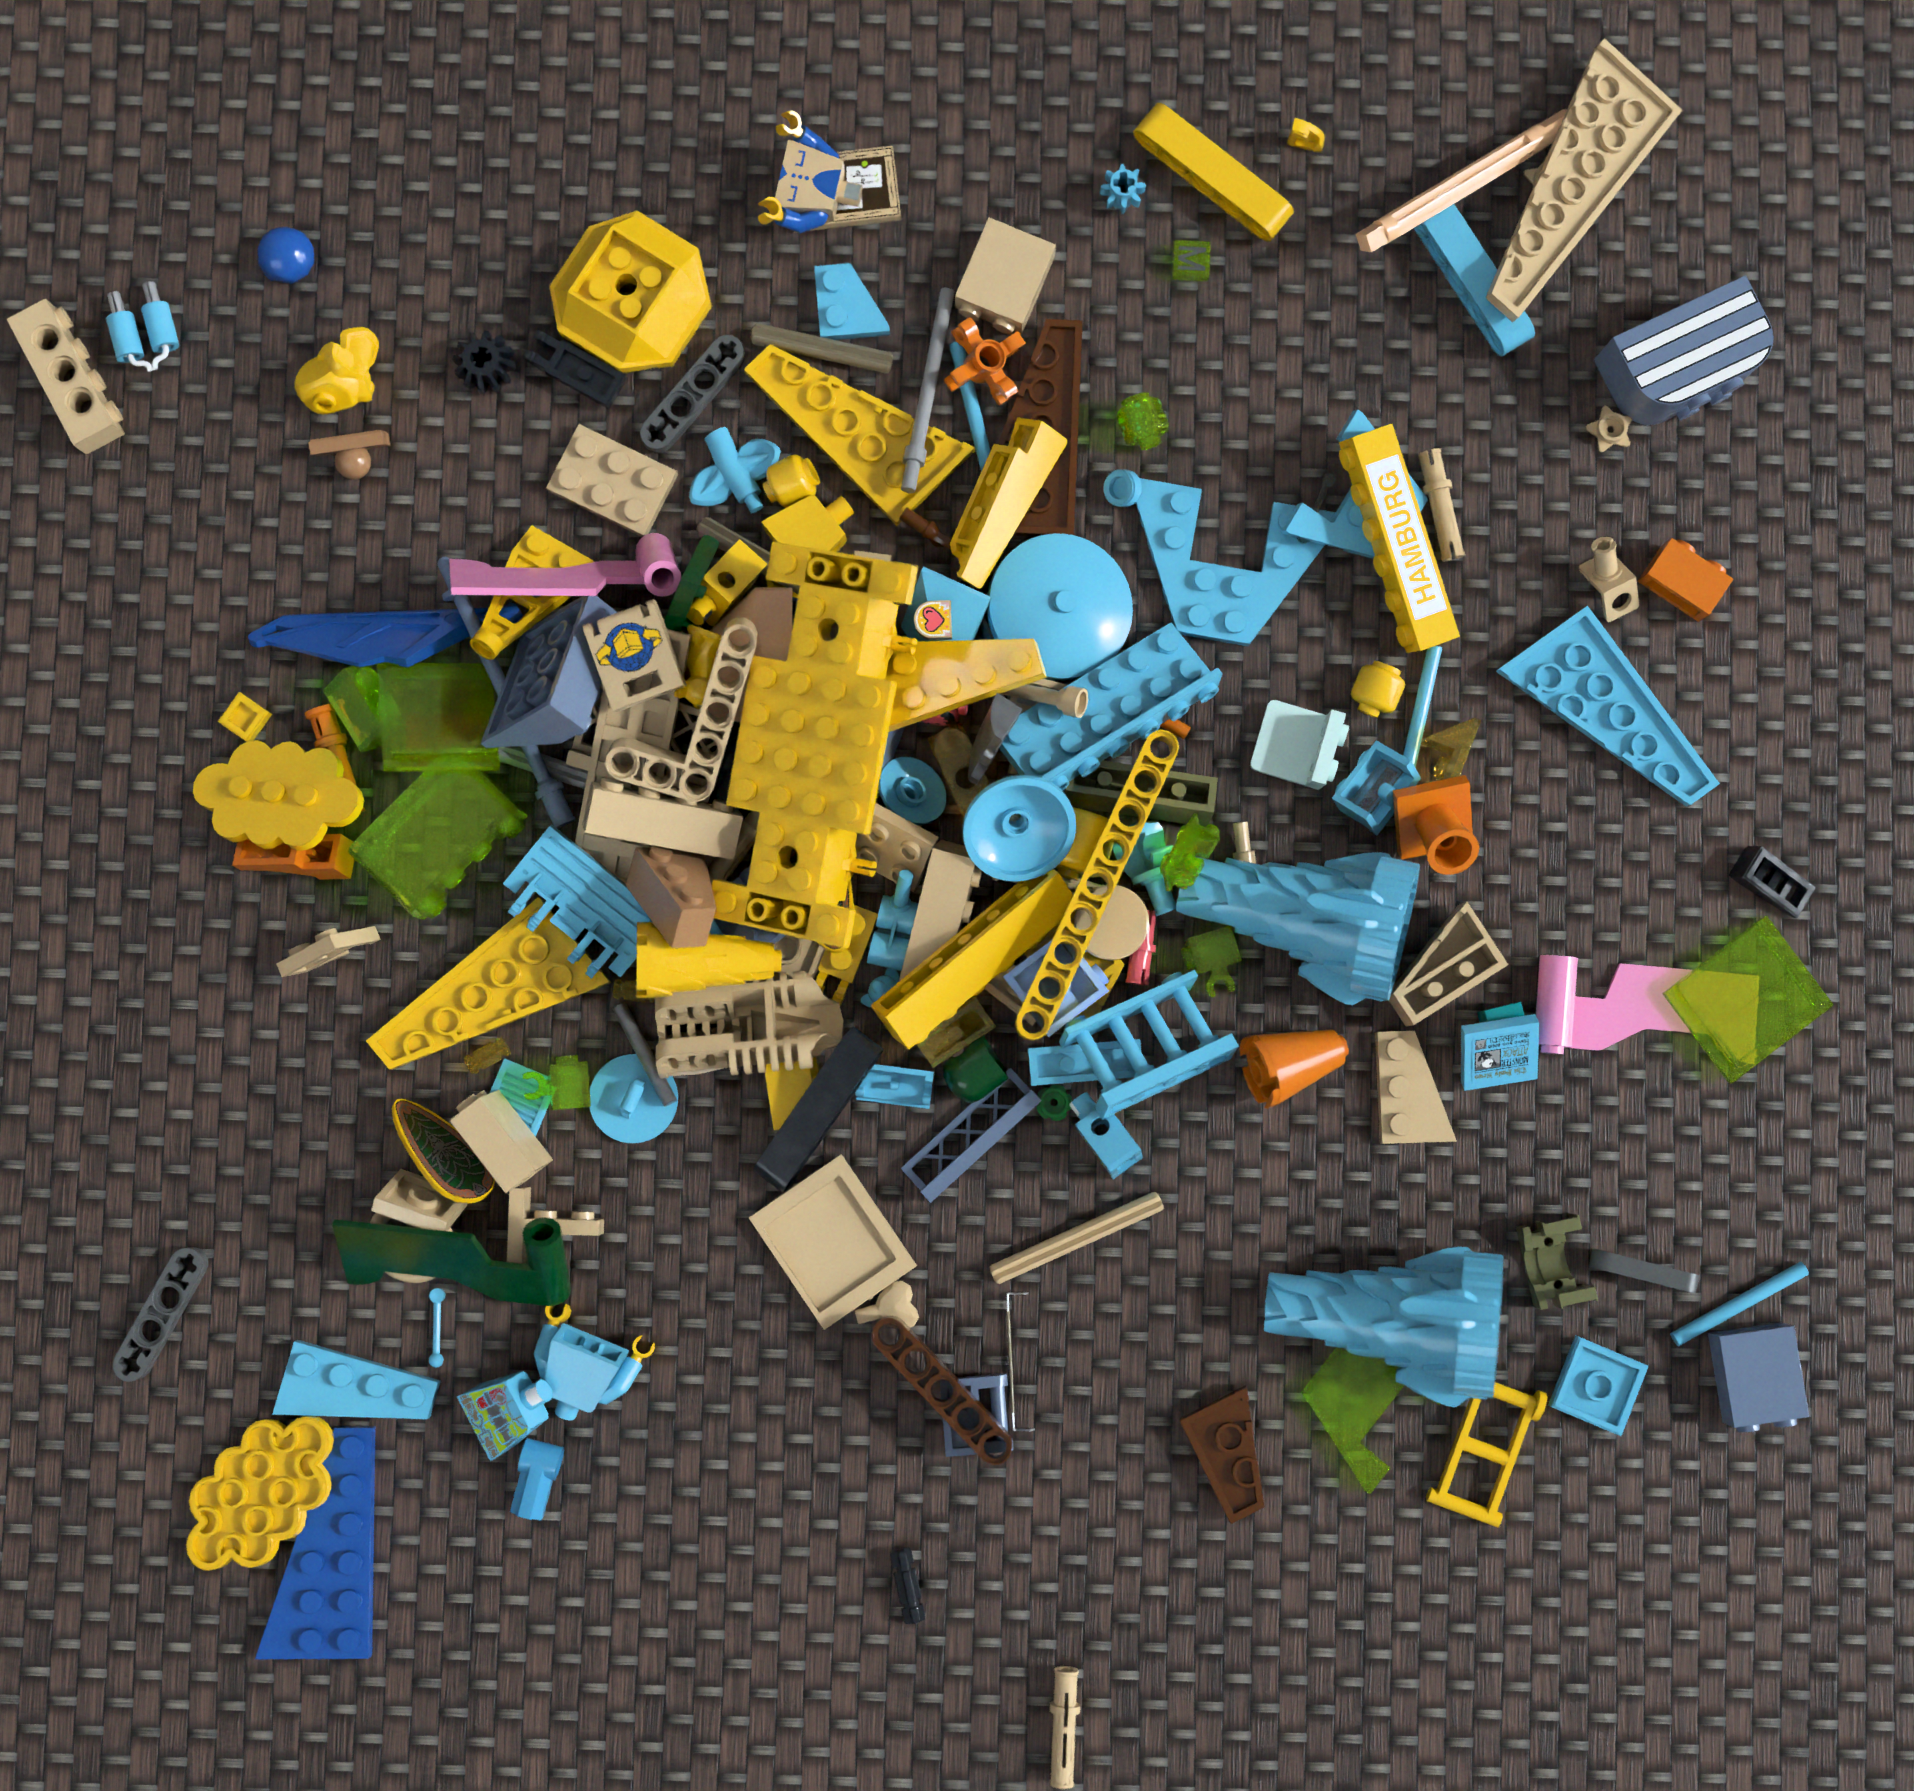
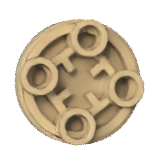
M1107 885L1095 888L1090 892L1094 895H1102L1106 892ZM1116 885L1086 949L1087 952L1097 958L1112 961L1128 957L1140 948L1148 933L1149 916L1145 904L1137 894L1128 888ZM1076 910L1074 927L1080 930L1090 927L1091 917L1084 910Z

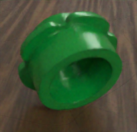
M1052 1084L1049 1088L1044 1087L1038 1092L1037 1096L1041 1102L1037 1105V1111L1043 1118L1060 1121L1067 1116V1111L1071 1110L1069 1104L1073 1100L1071 1095L1066 1093L1065 1087L1059 1084ZM1052 1099H1056L1058 1101V1104L1056 1106L1051 1105L1050 1102Z

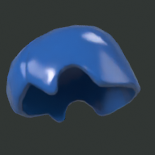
M278 227L271 229L262 237L257 248L259 267L270 281L276 280L293 284L295 281L307 276L314 264V248L309 238L304 233L293 228Z

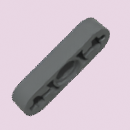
M1592 1248L1589 1267L1696 1294L1700 1275Z

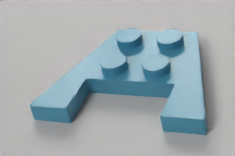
M1357 409L1351 413L1336 440L1341 442L1375 430V428L1366 416ZM1409 475L1421 512L1428 498ZM1351 488L1331 521L1304 503H1299L1281 533L1290 537H1299L1316 544L1333 546L1373 559L1375 556L1371 542L1364 536L1362 530V522L1364 520L1359 506L1352 499Z

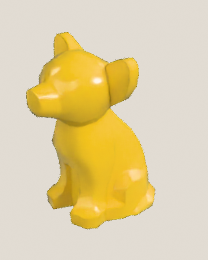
M688 625V634L692 635L687 661L691 677L685 681L686 687L675 690L674 697H686L688 702L692 703L693 707L699 710L722 635L697 626Z

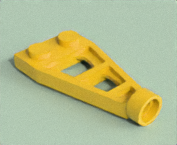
M531 525L511 551L505 567L565 568L594 561ZM494 595L482 626L470 640L472 649L481 657L494 660L500 651L572 596H540L535 598L532 595ZM509 598L529 609L516 623L499 615Z

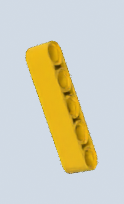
M1156 103L1133 131L1135 139L1141 146L1260 239L1270 242L1294 213L1293 207L1283 196L1166 105Z

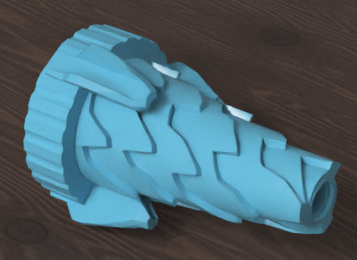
M1382 852L1362 853L1326 860L1324 866L1298 862L1296 866L1272 862L1259 865L1226 857L1225 863L1189 855L1186 859V866L1180 883L1176 911L1190 917L1235 927V933L1251 936L1256 942L1265 946L1289 951L1291 957L1304 961L1299 967V976L1306 978L1315 987L1344 1004L1353 1006L1365 998L1382 1002L1384 1000L1389 1001L1410 924L1420 864L1395 859L1389 854Z
M1460 1246L1445 1248L1405 1261V1268L1379 1267L1378 1271L1349 1270L1342 1274L1306 1270V1276L1269 1272L1265 1299L1264 1331L1277 1335L1325 1340V1346L1347 1348L1349 1353L1358 1356L1385 1359L1387 1365L1399 1367L1396 1371V1382L1404 1384L1414 1392L1448 1407H1457L1468 1398L1485 1400L1493 1398L1500 1323L1503 1255L1472 1252L1468 1247Z

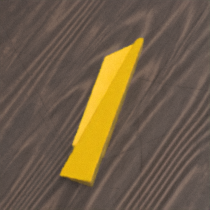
M1017 417L1008 446L993 444L950 542L951 551L958 558L960 564L957 576L975 588L980 589L983 587L1067 445V439L1045 422Z

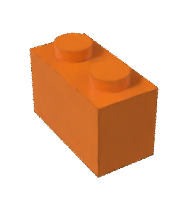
M1671 538L1659 548L1637 582L1699 622L1711 614L1733 581V578L1726 574V569L1721 564L1713 560L1706 561L1697 555L1695 548L1689 543Z

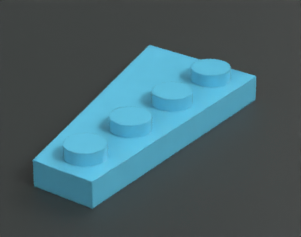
M296 1340L292 1346L272 1415L428 1419L431 1417L441 1381Z

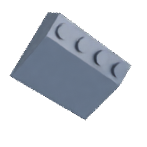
M581 596L521 635L481 745L486 748L559 744L576 735H582L591 724L590 714L593 705L601 695L600 685L602 682L588 645L583 625L592 623L597 635L601 633L597 620L618 612L597 596Z

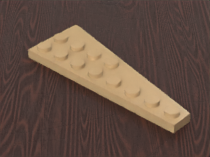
M1605 38L1597 44L1590 56L1485 297L1512 322L1520 317L1682 111L1678 105Z

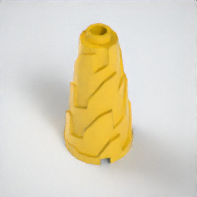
M637 922V998L673 996V993L706 990V987L745 984V981L774 978V972H781V949H774V943L747 940L745 936L709 934L706 946L671 948L653 922Z

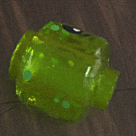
M1142 392L1121 402L1122 407L1117 411L1116 418L1125 443L1131 446L1140 445L1141 450L1151 449L1161 444L1160 437L1168 431L1169 422L1160 399L1149 396L1148 392Z

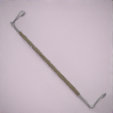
M1009 1292L1006 1294L1010 1404L1013 1431L1035 1430V1428L1015 1429L1014 1427L1015 1412L1009 1295H1027L1029 1292Z

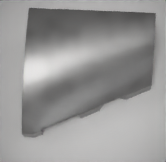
M996 693L972 748L968 780L977 785L995 758L999 747L1022 712L1021 707L999 693Z

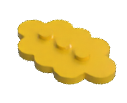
M258 740L245 742L233 752L228 764L218 763L204 768L196 777L193 785L195 800L205 809L213 812V828L221 837L231 842H242L249 838L255 845L263 849H272L284 842L290 848L298 851L309 850L323 840L328 827H344L352 823L360 815L364 804L362 791L353 782L343 778L344 768L342 761L334 753L324 748H314L306 752L298 744L291 741L282 742L273 748Z
M315 1416L297 1418L288 1426L274 1419L256 1421L247 1427L242 1435L241 1446L226 1448L218 1455L215 1460L214 1475L203 1477L194 1485L190 1492V1511L198 1521L189 1533L186 1543L187 1555L192 1564L199 1569L208 1571L222 1568L232 1560L241 1566L249 1568L264 1565L273 1559L278 1551L281 1540L294 1538L301 1533L306 1523L307 1510L316 1509L325 1503L331 1491L330 1474L322 1464L332 1451L334 1443L333 1431L326 1421Z

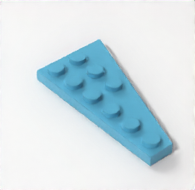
M1588 605L1496 671L1687 807L1720 784Z

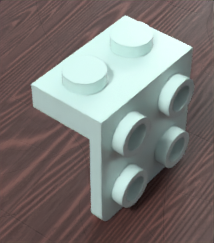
M1270 701L1266 706L1250 761L1251 769L1320 790L1326 785L1327 781L1332 782L1335 777L1339 761L1333 759L1337 746L1342 747L1344 745L1349 729L1348 725L1343 724L1346 713L1331 710L1327 715L1281 701Z

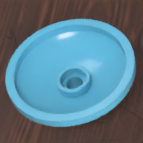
M1030 775L1006 777L984 788L969 805L963 821L964 845L974 864L991 877L1004 881L1031 880L1054 869L1068 854L1076 834L1075 813L1064 792L1050 781ZM1014 814L1021 815L1020 818L1016 821L1009 820V818Z

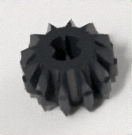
M484 330L481 339H478L474 333L470 332L469 339L471 343L467 345L464 342H458L457 346L462 353L453 355L452 360L458 365L454 373L458 379H464L463 385L468 390L477 387V391L484 395L488 386H491L494 392L499 393L500 386L498 382L502 380L504 383H511V378L506 372L516 370L515 362L510 360L514 355V351L511 346H505V340L501 335L492 339L490 332ZM485 358H489L491 362H485ZM484 363L483 368H480L478 364Z

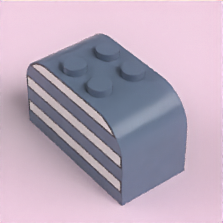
M1745 275L1613 337L1595 357L1594 362L1618 409L1625 416L1632 418V421L1645 425H1654L1665 422L1675 416L1681 421L1697 413L1700 410L1699 407L1709 401L1711 405H1715L1732 396L1731 392L1743 386V380L1769 356L1773 345V330Z

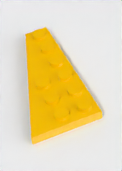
M771 344L744 368L745 374L896 526L902 522L899 518L906 507L912 511L916 509L975 452V447L946 435V432L934 426L933 428L928 426L924 445L927 454L924 467H921L919 470L915 493L903 492L901 490L905 470L903 456L905 447L910 445L915 420L912 418V415L862 390L858 391L846 385L835 376H829L811 367L809 363Z
M1034 639L919 641L917 645L903 643L904 646L917 649L914 654L894 650L888 661L886 678L884 680L897 682L888 732L995 696L996 693L1000 694L1046 678L1037 642Z

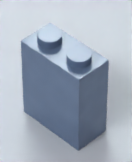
M1779 1322L1708 1333L1722 1423L1736 1428L1737 1432H1754L1760 1430L1759 1424L1773 1422L1775 1427H1788L1797 1425V1419L1809 1417L1793 1325Z

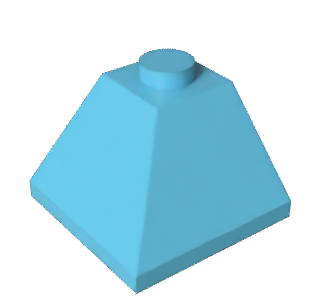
M923 566L913 592L912 603L908 605L901 628L907 637L916 638L917 642L975 640L991 597ZM951 600L952 640H928L919 635L914 625V615L921 604L927 601Z

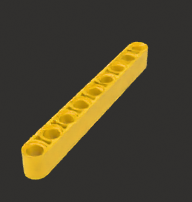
M1154 731L1143 744L1016 1016L1015 1027L1018 1034L1026 1040H1038L1050 1029L1165 782L1179 749L1178 740L1169 731ZM1154 741L1166 743L1170 750L1169 756L1166 758L1154 756L1150 749L1151 743ZM1142 774L1148 775L1154 782V789L1150 792H1141L1135 786V777ZM1124 808L1133 809L1138 815V824L1131 827L1123 825L1119 820V811ZM1107 842H1115L1120 845L1123 852L1122 858L1116 861L1108 860L1103 854V845ZM1092 876L1103 878L1107 884L1106 892L1102 895H1094L1089 892L1086 885L1087 879ZM1076 910L1086 911L1091 917L1090 927L1083 930L1075 928L1070 920L1072 912ZM1067 944L1074 949L1075 959L1072 963L1062 964L1056 960L1054 951L1058 945ZM1045 978L1055 980L1059 985L1057 997L1047 999L1041 996L1038 990L1039 982ZM1034 1012L1041 1016L1043 1028L1040 1032L1031 1034L1024 1030L1022 1019L1027 1013Z

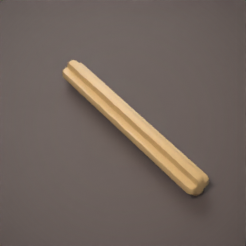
M1151 1192L990 1266L991 1275L997 1284H1001L1154 1215L1164 1209L1163 1203L1156 1192Z

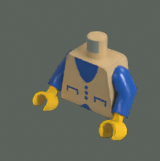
M787 111L782 113L781 116L789 121L790 129L784 124L776 125V132L783 137L793 135V140H788L775 198L767 197L758 203L760 206L766 207L770 214L764 212L758 216V220L761 224H768L775 220V223L779 226L803 233L823 226L825 222L834 221L838 203L859 207L862 185L844 181V162L839 158L838 153L821 137L805 125H802L801 118L796 112Z

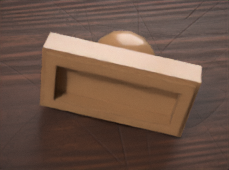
M382 430L313 439L308 442L310 455L326 456L336 454L335 466L337 471L343 477L352 480L364 477L371 467V458L367 449L391 446L389 433Z

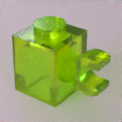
M1231 926L1184 940L1186 947L1181 948V953L1187 970L1193 968L1197 975L1211 971V975L1205 984L1207 995L1210 998L1216 996L1214 983L1217 980L1225 982L1228 992L1235 991L1234 980L1229 975L1226 966L1239 963L1242 960Z
M578 1055L555 1057L556 1064L547 1066L549 1080H546L540 1073L534 1071L526 1072L522 1075V1079H534L538 1083L536 1092L524 1094V1099L526 1100L550 1096L551 1110L591 1106L587 1061L578 1062Z

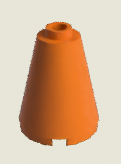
M1332 1029L1249 1035L1241 1040L1239 1049L1240 1056H1247L1248 1066L1242 1067L1248 1088L1259 1104L1266 1102L1264 1107L1266 1109L1279 1105L1344 1065L1345 1056L1349 1053L1345 1038L1341 1034L1338 1035Z

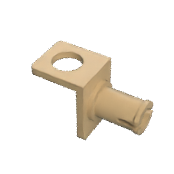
M1600 537L1594 540L1591 546L1594 558L1581 564L1579 570L1601 594L1604 619L1607 622H1611L1639 607L1636 576L1617 558L1616 542H1613V538ZM1623 593L1629 594L1624 605L1619 608H1612L1613 601Z

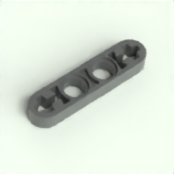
M733 335L718 337L646 419L641 427L640 436L644 446L649 451L659 454L667 452L739 370L745 360V352L738 338ZM732 346L735 347L734 353L736 357L733 360L727 357L720 364L721 369L724 371L723 374H720L714 365L708 363L710 360H713L715 365H717L723 357L720 350L723 347L728 350ZM709 372L715 377L713 386L705 390L696 387L694 382L699 373ZM686 399L691 403V410L686 416L677 417L671 412V406L676 400ZM666 414L671 423L677 425V427L673 429L669 423L663 431L665 440L661 442L656 439L652 443V437L649 432L652 429L660 431L664 427L666 422L662 416Z
M181 1248L171 1256L115 1355L113 1371L120 1380L126 1382L136 1381L145 1377L151 1371L207 1271L208 1258L200 1248ZM194 1256L192 1263L197 1266L196 1270L187 1271L181 1281L171 1279V1275L178 1277L184 1271L185 1264L181 1262L182 1258ZM169 1286L175 1288L179 1293V1302L173 1308L166 1307L161 1301L162 1291ZM148 1320L156 1321L160 1326L161 1333L155 1341L147 1340L142 1333L143 1325ZM140 1347L151 1349L150 1353L146 1350L138 1356L136 1364L140 1366V1370L137 1369L129 1372V1364L125 1359L134 1357Z

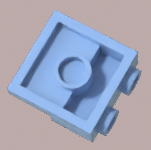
M1051 941L1003 976L1022 1003ZM1060 944L1055 948L1054 955L1058 962L1070 964L1074 961L1075 951L1070 945ZM1084 957L1082 958L1051 1027L1046 1033L1048 1037L1109 992L1105 986L1109 979L1097 964L1090 967ZM1045 978L1039 982L1038 990L1044 998L1053 999L1059 993V985L1055 980ZM1031 1012L1030 1014L1040 1025V1027L1043 1028V1019L1041 1018V1016L1037 1013Z

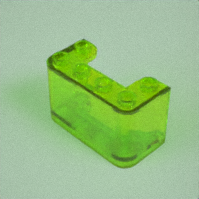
M452 747L440 755L353 842L348 853L412 917L425 920L427 917L433 919L447 905L444 901L447 892L444 889L446 887L452 889L459 884L466 875L463 870L473 860L477 863L487 856L492 849L490 843L495 838L499 840L505 837L509 840L515 838L524 829L526 824L523 821L529 815L467 754L456 747Z

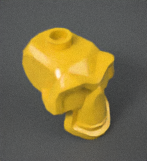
M365 327L348 328L340 333V345L335 342L325 344L319 351L318 356L306 362L295 378V391L301 402L312 412L325 415L352 408L359 402L372 401L375 387L368 371L375 362L379 348V341L376 335Z

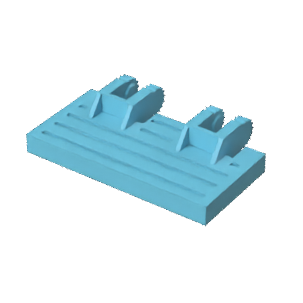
M550 825L503 883L515 894L526 881L529 883L528 887L508 910V913L513 917L520 914L535 892L538 893L546 902L538 912L532 915L526 927L533 932L556 904L559 909L549 920L573 940L585 928L589 931L567 960L572 964L579 961L584 955L585 949L595 939L605 947V950L597 959L592 961L585 974L592 979L615 951L618 956L608 968L621 977L637 958V922L652 921L623 881L557 828Z

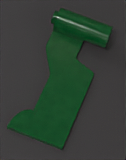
M537 1218L530 1221L524 1227L522 1235L527 1257L525 1264L491 1260L474 1234L336 1219L332 1224L347 1283L351 1285L374 1283L383 1277L384 1272L452 1279L493 1299L507 1302L555 1306L563 1303L571 1294L561 1227L557 1221L551 1218Z

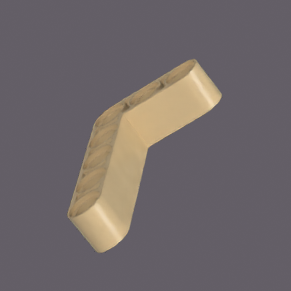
M737 617L730 620L723 630L687 755L630 738L617 739L611 744L605 758L606 770L612 777L689 801L699 802L710 796L756 648L758 632L752 621ZM734 630H744L749 634L751 640L744 646H737L730 641L729 635ZM732 666L736 668L740 676L735 681L726 682L719 676L718 671L722 667ZM715 702H721L726 705L729 712L723 717H715L709 712L708 706ZM703 738H711L717 743L718 748L714 752H704L698 747L697 742ZM617 752H627L633 757L634 763L628 766H621L615 761L614 755ZM658 762L664 763L670 768L671 773L667 776L659 777L651 771L650 766ZM694 773L701 774L706 778L707 784L699 788L693 787L689 784L687 777Z

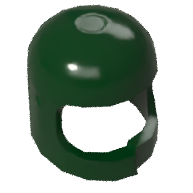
M980 1030L970 1036L971 1044L963 1053L956 1057L951 1055L946 1060L942 1070L943 1078L950 1090L960 1100L968 1103L981 1100L1009 1078L999 1057Z

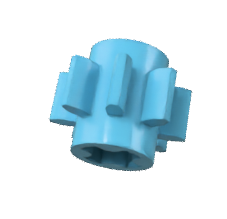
M1121 164L1119 170L1114 174L1111 171H1106L1105 180L1108 184L1101 185L1100 195H1108L1107 209L1114 206L1119 208L1122 214H1125L1126 208L1131 204L1137 208L1140 206L1141 199L1137 194L1145 192L1146 184L1138 183V169L1132 172L1125 169L1124 164ZM1118 186H1125V191L1127 192L1122 193L1120 187Z

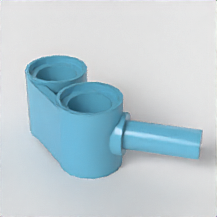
M901 870L899 872L893 896L883 895L876 922L878 930L874 931L868 953L867 963L902 971L919 904L912 902L909 898L913 881V873L909 870Z

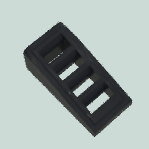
M1747 846L1729 873V877L1792 918H1798L1816 888L1762 846ZM1768 869L1771 870L1770 874L1763 883L1761 880L1764 877L1765 873ZM1782 877L1784 880L1777 892H1775L1774 889ZM1795 885L1797 889L1788 902L1785 898L1792 886Z

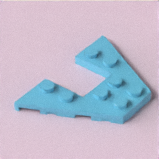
M1139 478L1142 485L1141 495L1136 502L1140 515L1139 519L1147 537V544L1162 584V591L1166 604L1169 606L1173 625L1181 635L1249 646L1325 545L1281 533L1296 505L1274 502L1271 509L1261 572L1190 560L1202 489ZM1313 509L1329 521L1335 515V512Z

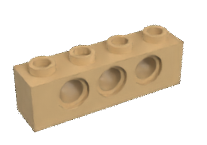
M45 298L6 319L66 433L76 448L87 455L125 434L119 424L123 417L112 400L107 401L102 391L106 389V385L95 369L91 370L86 359L90 358V355L79 338L74 339L69 328L73 327V323L62 307L56 308ZM58 338L57 345L53 349L47 350L49 342ZM75 369L74 376L69 381L64 382L65 374L69 370ZM91 400L92 404L89 410L80 413L82 404Z

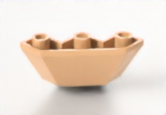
M755 587L710 630L722 635L726 624L730 620L737 617L746 618L752 621L758 632L753 655L787 661L792 634V588ZM734 630L729 635L730 641L737 646H744L751 640L749 634L744 630ZM686 666L685 681L691 677L688 666ZM732 666L722 667L718 672L719 676L726 682L735 681L740 676L736 668ZM749 671L734 721L741 722ZM715 702L708 706L709 712L715 717H723L729 712L726 705L721 702Z

